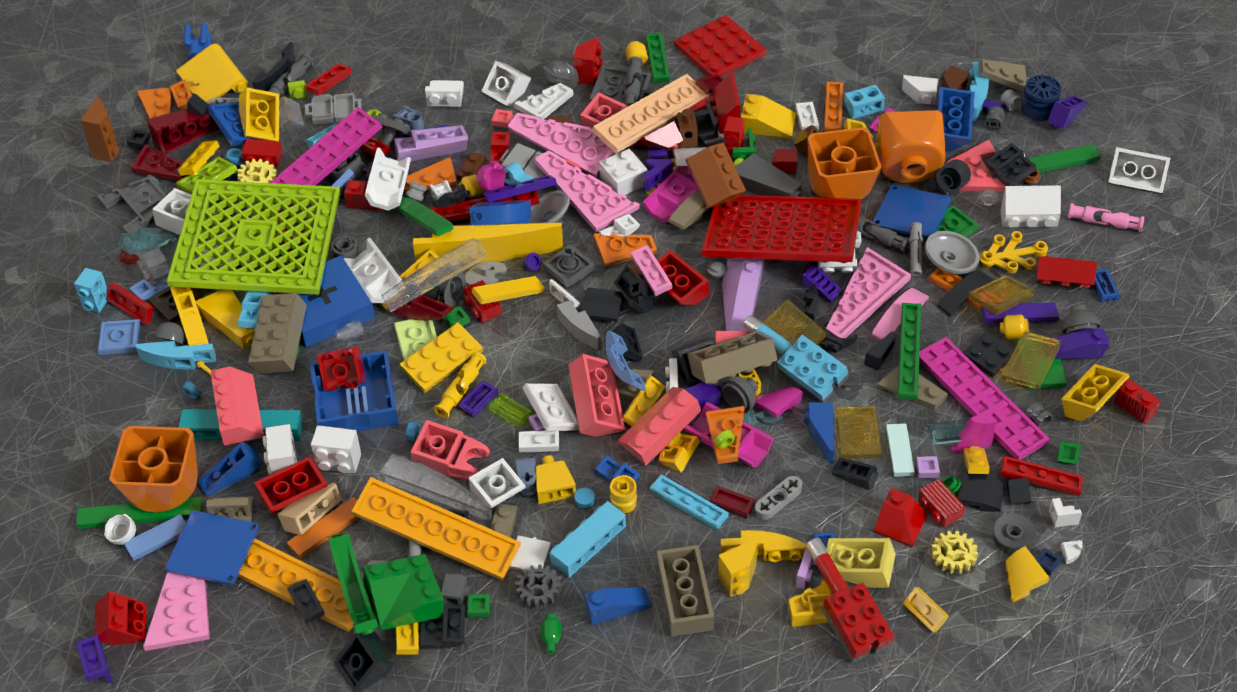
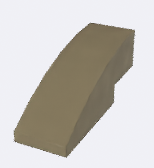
M697 190L677 208L668 222L681 229H685L701 220L704 212L713 207L707 208L700 191Z

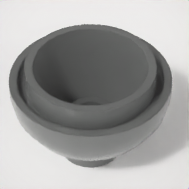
M1075 305L1070 307L1071 313L1065 317L1062 323V333L1070 334L1084 329H1099L1101 322L1094 313L1086 310V305Z
M730 377L723 381L722 395L731 408L744 406V413H748L754 407L758 385L752 378Z

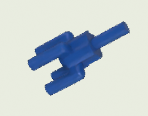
M206 23L201 24L199 39L191 34V25H184L183 43L185 46H188L189 60L211 45L212 35L207 33L208 25Z

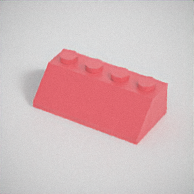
M586 354L580 355L568 365L580 433L597 437L625 431L624 421L621 419L623 415L615 372L611 368L609 361Z
M233 367L211 370L219 429L224 446L262 438L264 433L253 375Z
M672 387L618 440V443L646 466L701 412L698 400L686 390Z

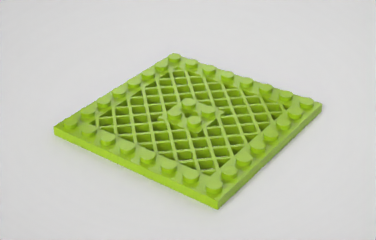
M196 179L168 275V286L319 295L340 196V187ZM270 215L274 216V217H272V218H270V219H267V218H266V217H268V216H270ZM288 216H291V217H292V218H290V219H288V220L284 219V218H286V217H288ZM213 224L215 225V227H213V228H211V229L208 228L209 226H211V225H213ZM287 228L288 231H286L285 233H283L282 230H284V229ZM304 229L307 231L303 234L300 233ZM220 231L223 232L222 234H220V235H218V236L216 235V233H218V232H220ZM293 235H295L296 238H294V239L291 240L290 237H292ZM209 237L212 238L211 240H209V241H207V242L205 241V239H207V238H209ZM283 241L286 242L285 244H283V245H281V246L279 245V243H281V242H283ZM303 242L304 244H303L302 246L299 247V246L297 245V244ZM292 248L293 251L288 253L287 250ZM205 250L209 251L205 254H201ZM224 251L227 252L226 254H224V255H222V256L220 255V253H222V252H224ZM242 252L246 253L241 257L239 256V254ZM261 253L264 254V255L261 256V257H257V255H259V254H261ZM279 254L283 255L278 259L276 258V256H278ZM300 255L301 257H300L299 259L296 260V259L294 258V257ZM213 257L216 258L215 260H213V261H211V262L209 261V259H211V258H213ZM231 258L235 259L230 263L228 262V260H230ZM250 259L253 260V261L250 262L249 264L246 263V261H248V260H250ZM269 260L272 261L271 263H269V264H267V265L265 264V262H267V261H269ZM289 261L290 264L285 266L284 263ZM202 263L205 264L204 266H202V267H200V268L198 267V265H200V264H202ZM220 264L224 265L219 269L217 268V266H219ZM239 265L242 266V267H241L240 269H238V270L235 269V267H237V266H239ZM258 266L261 267V268L258 269L257 271L254 270V268H256V267H258ZM276 267L280 268L275 272L273 271V269H275ZM297 268L298 271L293 273L292 270Z

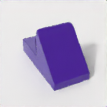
M647 159L646 168L648 171L643 175V189L648 192L664 181L673 172V161L671 159Z

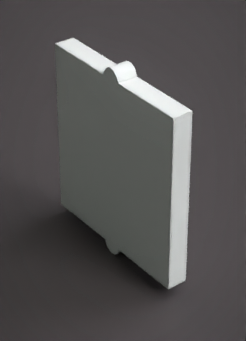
M518 536L516 541L521 542V545L510 568L522 570L523 572V569L530 571L531 565L537 569L538 565L541 564L543 569L551 542L538 540L536 537Z

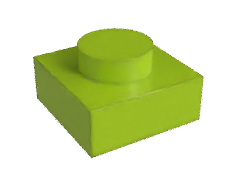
M305 80L288 83L291 100L308 97L305 90Z

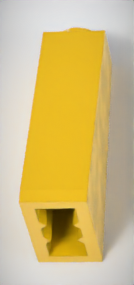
M222 289L195 301L200 316L242 349L252 346L255 328L238 327V319L243 309L232 290Z

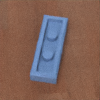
M180 514L124 543L132 560L135 561L177 540L186 522Z

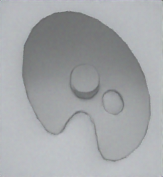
M497 261L480 263L466 273V284L470 286L481 280H484L487 285L498 283V279L494 275L506 273L507 268L503 263Z

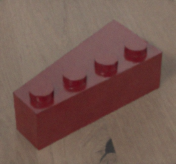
M187 109L146 119L153 145L164 156L220 129L208 111L203 117L188 113Z

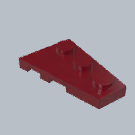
M147 144L144 145L131 167L132 173L179 181L185 176H180L178 171L183 164L182 162L172 157L164 156L159 150H152Z

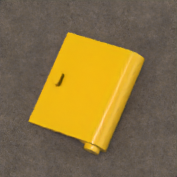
M219 44L208 46L176 70L180 77L186 80L192 93L197 94L206 103L212 98H220L230 89H233L236 93H241L248 87L246 78Z

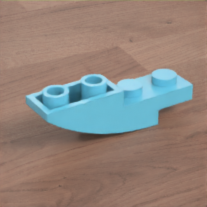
M972 62V67L968 70V79H971L969 91L975 92L973 122L983 112V103L987 98L989 79L980 76L979 62Z
M248 291L242 302L243 310L238 319V327L256 328L262 296L274 295L275 292Z
M175 341L136 344L139 358L159 367L189 370L196 369V364L200 360L204 363L216 362L213 344L176 347Z

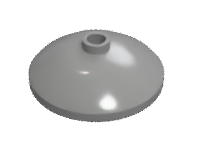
M555 190L540 196V204L531 206L532 218L529 219V224L559 222L566 213L570 202L566 192Z
M938 231L931 234L925 244L928 258L943 271L953 274H964L971 272L978 265L980 256L976 246L969 239L958 233Z

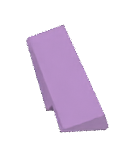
M463 125L411 130V137L394 139L397 161L406 157H410L411 161L466 151L468 143L467 133Z

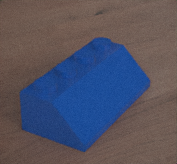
M940 87L936 110L943 115L946 152L958 149L972 140L975 92Z

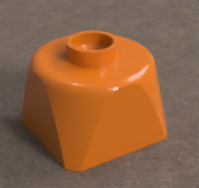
M938 110L885 112L880 116L875 149L881 164V170L887 178L905 184L919 183L935 176L937 171L944 166L945 139L943 115Z
M862 127L812 133L809 135V181L812 190L819 197L862 200L871 192L881 170V164L869 130Z
M127 427L122 431L109 477L110 481L133 506L140 510L164 512L180 506L192 495L197 483V459L193 432L189 428Z

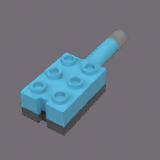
M749 315L744 320L743 327L751 333L759 331L773 338L776 352L782 355L777 361L779 372L820 403H826L834 394V387L837 386L839 388L848 379L847 367L804 335H801L794 344H791L753 315Z

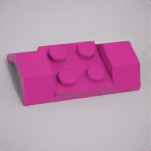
M678 166L643 201V206L651 217L663 223L668 222L677 208L689 196L699 190L689 167Z
M706 402L701 415L692 426L687 425L685 430L699 437L701 442L713 448L705 412L721 409ZM743 421L738 460L751 467H757L768 454L774 438Z

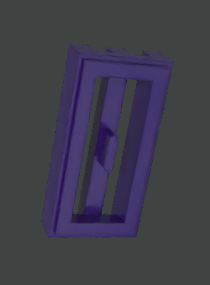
M483 380L458 404V409L464 410V413H469L470 417L474 418L498 394V389Z

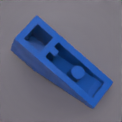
M809 402L808 410L804 411V422H808V431L828 462L833 463V403Z
M241 442L204 474L198 482L204 494L209 496L249 477L264 463L256 449Z
M604 588L584 594L585 609L591 625L652 607L646 588Z

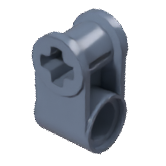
M401 106L399 112L391 116L392 120L397 118L404 121L405 124L410 126L411 130L424 129L422 114L407 106Z
M535 458L515 460L516 475L526 486L525 489L520 491V494L525 497L533 496L537 492Z

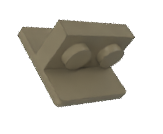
M252 496L213 498L207 500L206 508L209 514L251 522L254 499Z

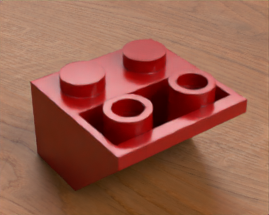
M598 37L576 47L573 56V67L578 72V84L594 86L595 80L599 76V68H602L603 58H600L603 46L600 45V38Z
M109 591L95 603L94 636L98 635L101 642L112 646L145 641L146 603Z

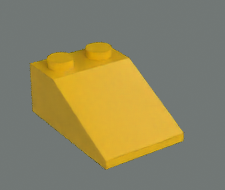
M246 88L239 95V114L244 136L279 142V94Z
M746 94L741 118L744 119V133H747V129L751 128L752 134L791 139L797 113L764 96Z

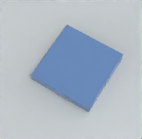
M139 319L101 322L98 344L99 355L137 352L136 344L139 342L140 332Z

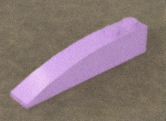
M728 258L726 272L722 281L726 331H748L743 327V322L749 315H754L765 259Z

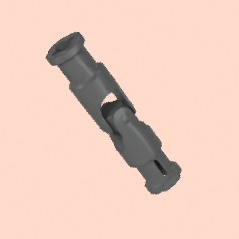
M302 54L300 60L294 62L288 71L271 85V89L268 92L277 93L279 97H282L289 90L286 85L289 82H295V80L300 79L306 73V69L314 65L313 59L307 54Z
M631 57L628 61L629 68L627 69L624 91L625 102L623 103L628 107L639 101L642 78L641 67L643 66V60L640 57Z
M859 217L858 231L861 232V235L874 240L878 239L882 244L888 247L893 246L902 253L906 252L909 247L908 237H901L897 235V232L881 228L878 224ZM872 225L869 227V233H865L864 229L866 226Z

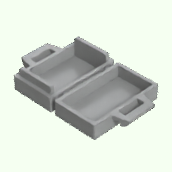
M354 93L334 95V98L330 94L313 95L312 103L305 105V115L308 117L309 115L312 116L313 125L334 123V118L335 122L338 123L356 109L355 102H358V107L362 109L361 99H355Z
M517 143L512 151L506 150L500 158V161L503 162V168L512 162H516L522 167L524 173L532 176L534 179L546 176L534 163V158L543 153L536 152V150Z

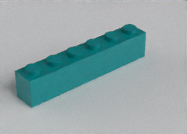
M182 409L178 428H189L193 432L194 440H222L216 409ZM260 410L264 436H266L267 427L290 424L294 441H300L303 426L300 410ZM263 437L249 441H263Z

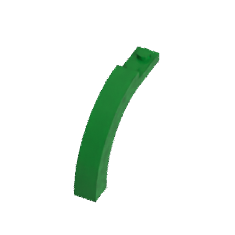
M344 531L327 536L355 633H361V635L372 633L374 628L378 627L364 588L349 533Z

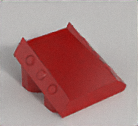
M358 346L317 354L324 391H336L342 387L352 389L361 383H365V374Z

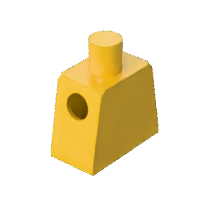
M553 456L543 457V464L536 466L538 504L574 497L576 484L565 462L562 460L555 462Z

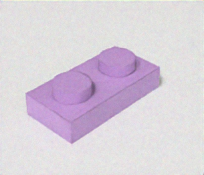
M807 547L796 579V587L804 589L806 582L811 581L813 575L811 567L816 565Z

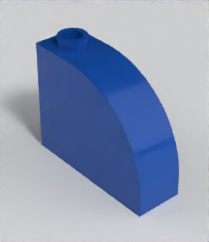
M531 200L478 202L469 207L471 226L515 223L532 218Z

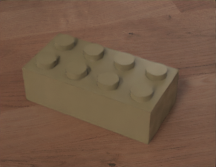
M297 293L262 296L248 361L258 373L289 372L294 370L307 306Z
M759 331L687 353L692 375L707 384H714L721 378L735 377L740 372H751L759 366L767 367L771 365V362L777 361L773 338Z
M694 545L657 551V569L671 637L713 631L714 614L699 546Z

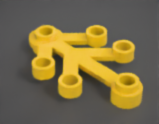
M1014 231L1005 250L996 253L999 247H1002L1005 243L1003 235H996L989 251L980 253L979 262L985 268H991L996 265L1007 270L1009 273H1016L1019 265L1024 266L1027 270H1033L1036 260L1031 257L1024 259L1019 256L1033 254L1038 258L1039 256H1046L1048 246L1045 242L1038 241L1031 247L1015 249L1016 245L1022 241L1023 235L1019 231ZM1002 259H1007L1009 262H1004Z

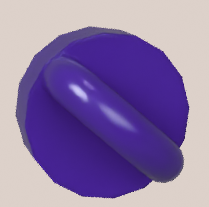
M535 252L526 254L523 258V269L528 271L538 270L542 264L541 257Z

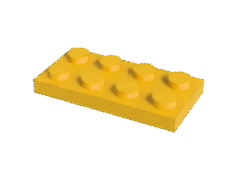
M456 323L401 362L399 368L425 394L469 362L473 352H483V347L459 323Z

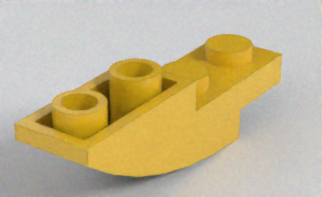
M170 287L188 345L209 344L191 288Z
M741 531L740 538L721 539L720 554L756 538L758 541L757 555H763V562L798 561L803 559L806 550V544L799 540L766 531Z

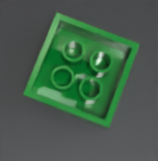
M426 554L364 566L363 584L380 630L443 617L444 598Z

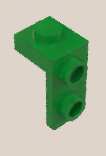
M751 128L747 129L748 147L732 149L733 163L738 158L745 160L753 153L757 155V146H753L756 143L755 134H752Z

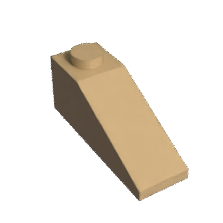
M331 483L328 487L284 508L278 514L284 531L302 535L342 500L336 483Z

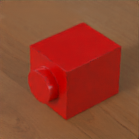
M775 149V156L771 157V164L786 174H796V149Z

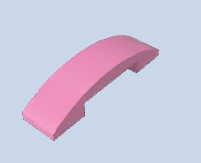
M914 288L904 292L885 312L871 336L881 341L892 331L897 334L898 328L901 326L902 302L919 303L922 306L929 296Z

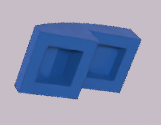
M607 455L594 470L595 474L610 483L617 476H629L636 481L641 475L624 463L621 466Z

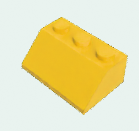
M1094 364L1063 396L1062 404L1065 417L1083 422L1095 414L1129 378V374Z

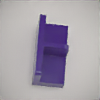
M98 635L76 642L87 682L105 676L108 684L113 683L104 648Z

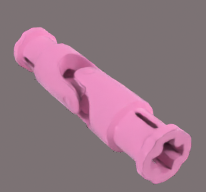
M1074 203L1070 204L1068 219L1077 218L1082 219L1083 222L1105 226L1109 225L1107 223H1110L1116 228L1134 229L1140 233L1145 217L1129 216V213L1123 212L1111 214L1112 212L1106 209L1091 206L1081 207L1074 205ZM1096 211H1104L1101 216V222H1097L1094 219L1093 215Z

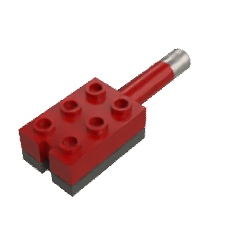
M814 538L810 540L806 547L832 592V595L825 598L821 609L851 663L867 658L870 651L877 654L889 649L895 636L865 584L861 583L849 588L821 539Z

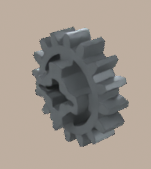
M539 564L538 568L535 569L531 565L530 571L523 569V575L517 576L518 581L515 582L516 595L520 597L521 603L527 601V607L535 604V609H538L539 605L542 604L546 608L547 602L554 604V598H559V591H561L560 576H557L555 570L550 572V566L542 569L541 564Z

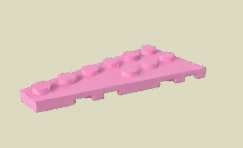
M517 113L508 125V129L546 151H551L563 159L567 158L580 165L582 171L595 178L599 174V162L611 157L614 153L612 149L592 132L591 127L566 122L563 124L555 122V120L539 119L536 116Z
M547 151L534 158V163L545 175H551L556 178L557 185L555 187L566 192L569 196L570 204L595 232L613 224L615 219L640 209L639 203L631 202L622 193L619 195L612 190V187L590 174L587 176L581 172L580 168L572 167L566 163V160L551 151Z
M867 247L857 270L854 272L844 292V296L838 303V307L826 327L828 333L837 338H847L911 280V274Z
M167 572L143 646L145 651L210 639L206 580Z

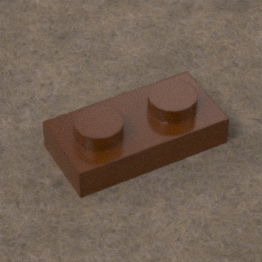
M470 151L456 174L457 180H462L465 176L477 174L478 170L487 161L486 155Z

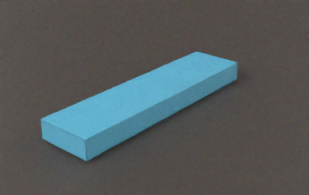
M662 474L649 488V492L716 531L728 518V512Z

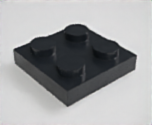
M985 331L963 354L980 370L993 378L1016 356L1017 351Z

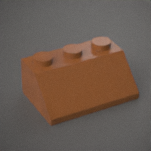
M96 97L80 121L92 158L112 162L119 153V146L117 145L108 113L100 98Z
M724 142L710 146L685 160L707 208L735 200L746 191Z

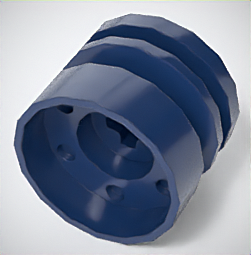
M1047 75L1030 77L1026 81L1021 103L1022 113L1032 120L1047 121L1054 103L1060 99L1061 84L1055 78Z

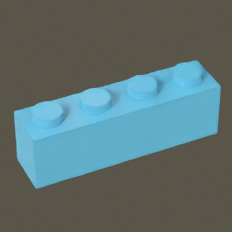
M608 501L603 506L597 507L594 514L588 519H584L576 530L569 532L560 544H556L551 549V564L570 578L626 527V515Z

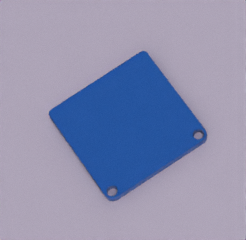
M892 185L873 222L879 223L878 225L881 228H887L907 235H911L910 224L919 222L922 224V238L928 239L931 234L937 232L951 202V197Z
M192 511L166 564V571L233 585L257 535L258 525L239 519Z

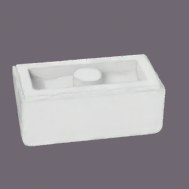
M552 279L549 280L550 293L561 303L571 300L577 311L581 309L582 303Z

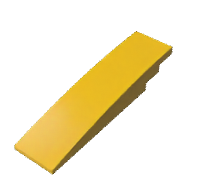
M562 223L453 226L454 229L451 232H447L439 237L432 233V238H413L415 261L431 248L443 261L438 268L476 265L489 261L514 260L524 258L526 254L532 252L543 255L563 250Z

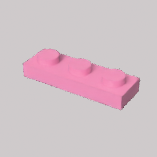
M648 245L631 252L632 259L655 296L672 289V283Z

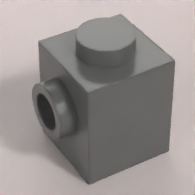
M457 573L446 574L441 590L444 604L464 605L465 598H468L471 591V586L467 583V576Z

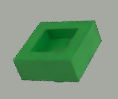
M460 306L454 308L444 317L450 327L456 323H459L461 326L470 323L468 315Z
M1060 440L1057 461L1078 465L1081 444Z
M490 594L468 595V618L490 617Z

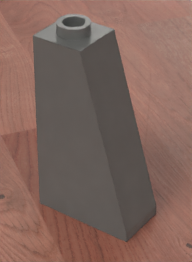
M755 153L735 167L746 191L763 196H802V184Z

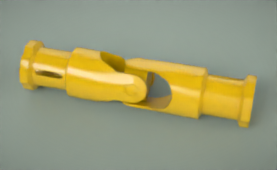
M478 352L471 354V359L463 365L457 377L446 389L440 403L434 406L433 409L437 416L443 419H447L450 416L452 408L457 406L469 388L470 383L478 376L480 368L487 363L484 355Z

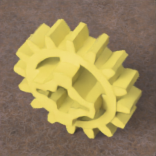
M252 159L251 163L246 161V165L241 164V169H238L239 182L270 183L276 178L274 165H269V161L263 163L262 159H259L258 162Z
M948 531L947 536L941 533L939 539H934L931 552H933L932 559H936L935 565H943L942 570L945 571L948 568L951 574H953L954 570L962 574L963 568L969 571L970 566L975 565L978 552H976L977 545H972L974 539H966V533L960 536L959 531H956L955 534Z

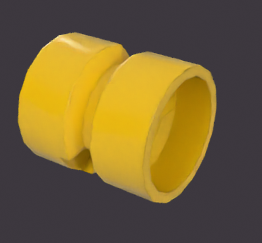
M617 476L610 483V503L624 514L633 511L637 504L636 482L629 476Z

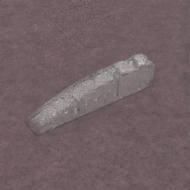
M472 238L417 270L381 296L388 310L392 312L488 256L480 240Z
M392 454L381 470L382 482L452 510L469 511V516L491 524L493 521L491 508L475 494L446 475L422 463H416L403 456Z

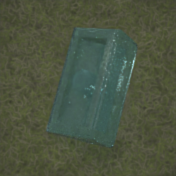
M968 421L929 423L928 429L932 443L937 445L960 442L959 434L965 429Z

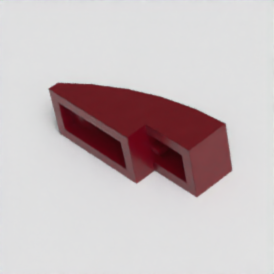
M404 293L394 301L393 314L423 321L442 319L453 310L452 306L423 294L414 298Z

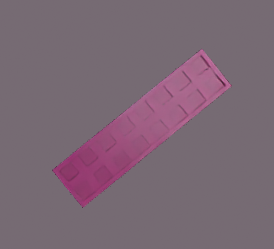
M357 107L270 183L316 186L382 128L381 123Z
M947 337L920 351L919 362L973 417L987 410L997 421L993 437L1015 459L1021 460L1049 443L1050 438Z

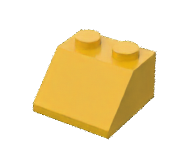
M756 538L719 555L718 579L730 597L736 594H743L749 589L757 563L758 541Z

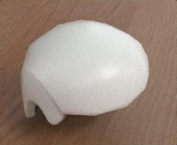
M126 514L115 515L106 523L104 536L115 545H124V543L130 541L135 536L136 525L133 519Z

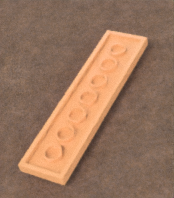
M686 74L593 126L592 132L610 149L618 153L639 141L642 137L675 120L678 112L690 108L705 97L710 98V94L706 95L695 85V81Z

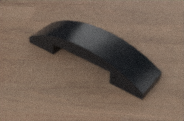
M289 42L281 51L282 59L268 74L261 72L253 80L254 89L269 91L271 85L288 71L289 67L295 62L293 42Z
M990 267L980 269L950 289L937 303V306L951 317L964 308L966 301L986 287L989 289L993 288L1003 281V277Z

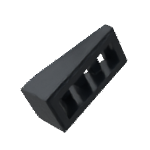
M892 331L867 351L864 362L866 366L875 370L880 369L895 346L896 332Z
M842 457L838 459L831 472L834 476L868 490L872 489L878 478L876 466Z

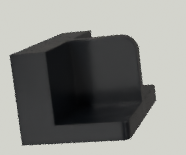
M709 99L705 100L706 109L694 112L702 142L719 138L717 123Z

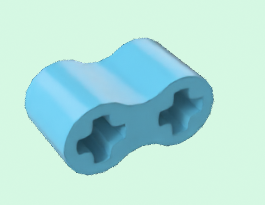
M512 162L503 168L506 173L504 182L509 185L534 179L532 176L524 173L522 167L516 162Z

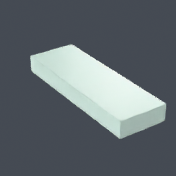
M886 424L893 476H914L907 425Z

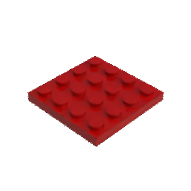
M724 15L674 40V46L707 76L718 74L720 77H723L767 55V49L728 15Z

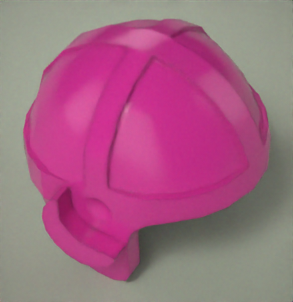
M491 161L490 164L482 166L476 176L478 185L485 191L504 187L506 173L503 165L497 161Z

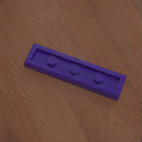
M546 175L485 191L483 196L489 203L557 185V182L553 176Z
M1055 302L982 304L980 308L985 323L1004 322L1005 316L1018 314L1023 315L1025 319H1028V322L1058 321L1060 317Z

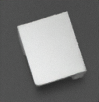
M1060 498L1051 500L1049 513L1054 528L1079 524L1082 515L1081 510H1075L1072 505L1063 506Z

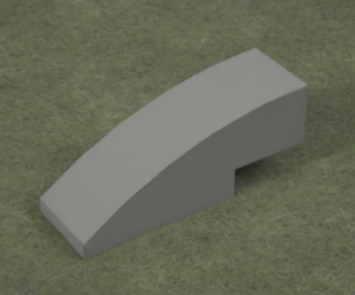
M571 300L558 304L557 317L562 325L581 342L594 349H601V336L586 311L578 313Z

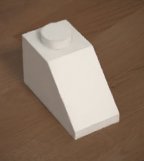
M904 75L902 91L916 103L935 105L938 79Z

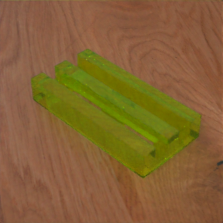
M500 393L499 398H495L494 403L489 405L490 410L518 427H521L529 419V416L532 415V410L503 393Z

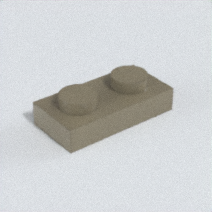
M498 504L494 513L491 530L511 538L518 511L517 506Z

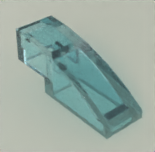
M139 227L136 234L122 233L118 247L128 254L147 253L176 241L177 236L166 229Z

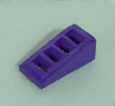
M815 265L803 274L802 284L809 289L812 284H815L818 295L830 303L843 293V290Z

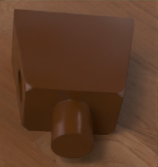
M684 109L676 114V126L683 141L679 142V148H698L695 114L690 109ZM686 132H689V138L684 136Z

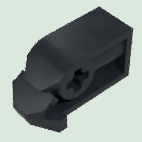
M626 264L614 281V284L629 301L630 307L642 313H649L653 306L652 298L654 293L637 267Z

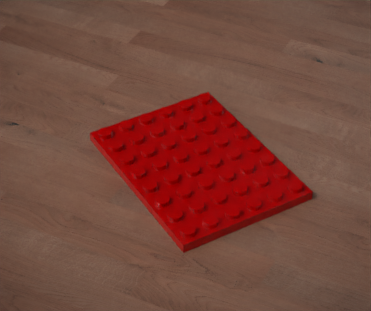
M741 195L735 200L714 206L702 248V256L709 258L727 257L729 259L745 258L749 260L821 261L824 263L853 262L861 211V199Z

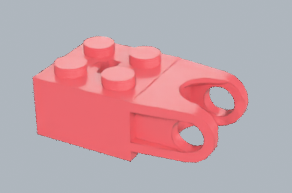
M598 92L581 113L580 125L593 129V126L628 106ZM635 143L628 146L627 148L634 147Z
M426 420L410 453L412 465L448 477L469 481V477L479 471L468 464L467 461L472 458H487L490 450L483 443L464 435L462 431Z

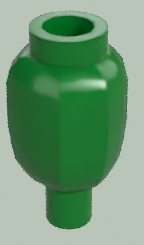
M555 614L545 615V619L540 624V635L543 643L546 645L547 654L555 653V645L561 637V622Z

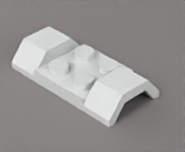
M377 148L365 192V197L371 206L388 211L400 206L411 161L410 157L400 161L385 157L382 150Z
M370 237L367 239L366 250L356 258H343L372 303H386L400 291V276Z

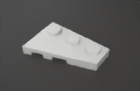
M559 83L543 90L542 94L537 96L531 95L523 102H515L514 108L526 115L545 119L573 96V90Z

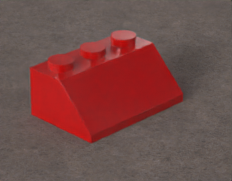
M734 73L729 74L713 88V95H710L714 116H716L715 120L719 134H724V127L728 116L740 118V102Z
M669 250L657 260L672 283V289L666 291V293L681 305H697L710 294L709 280L673 251Z
M1039 256L1037 279H1041L1040 283L1052 284V281H1060V285L1071 286V283H1079V287L1090 288V285L1095 284L1097 261Z
M310 456L254 482L259 499L270 513L328 487L327 482Z

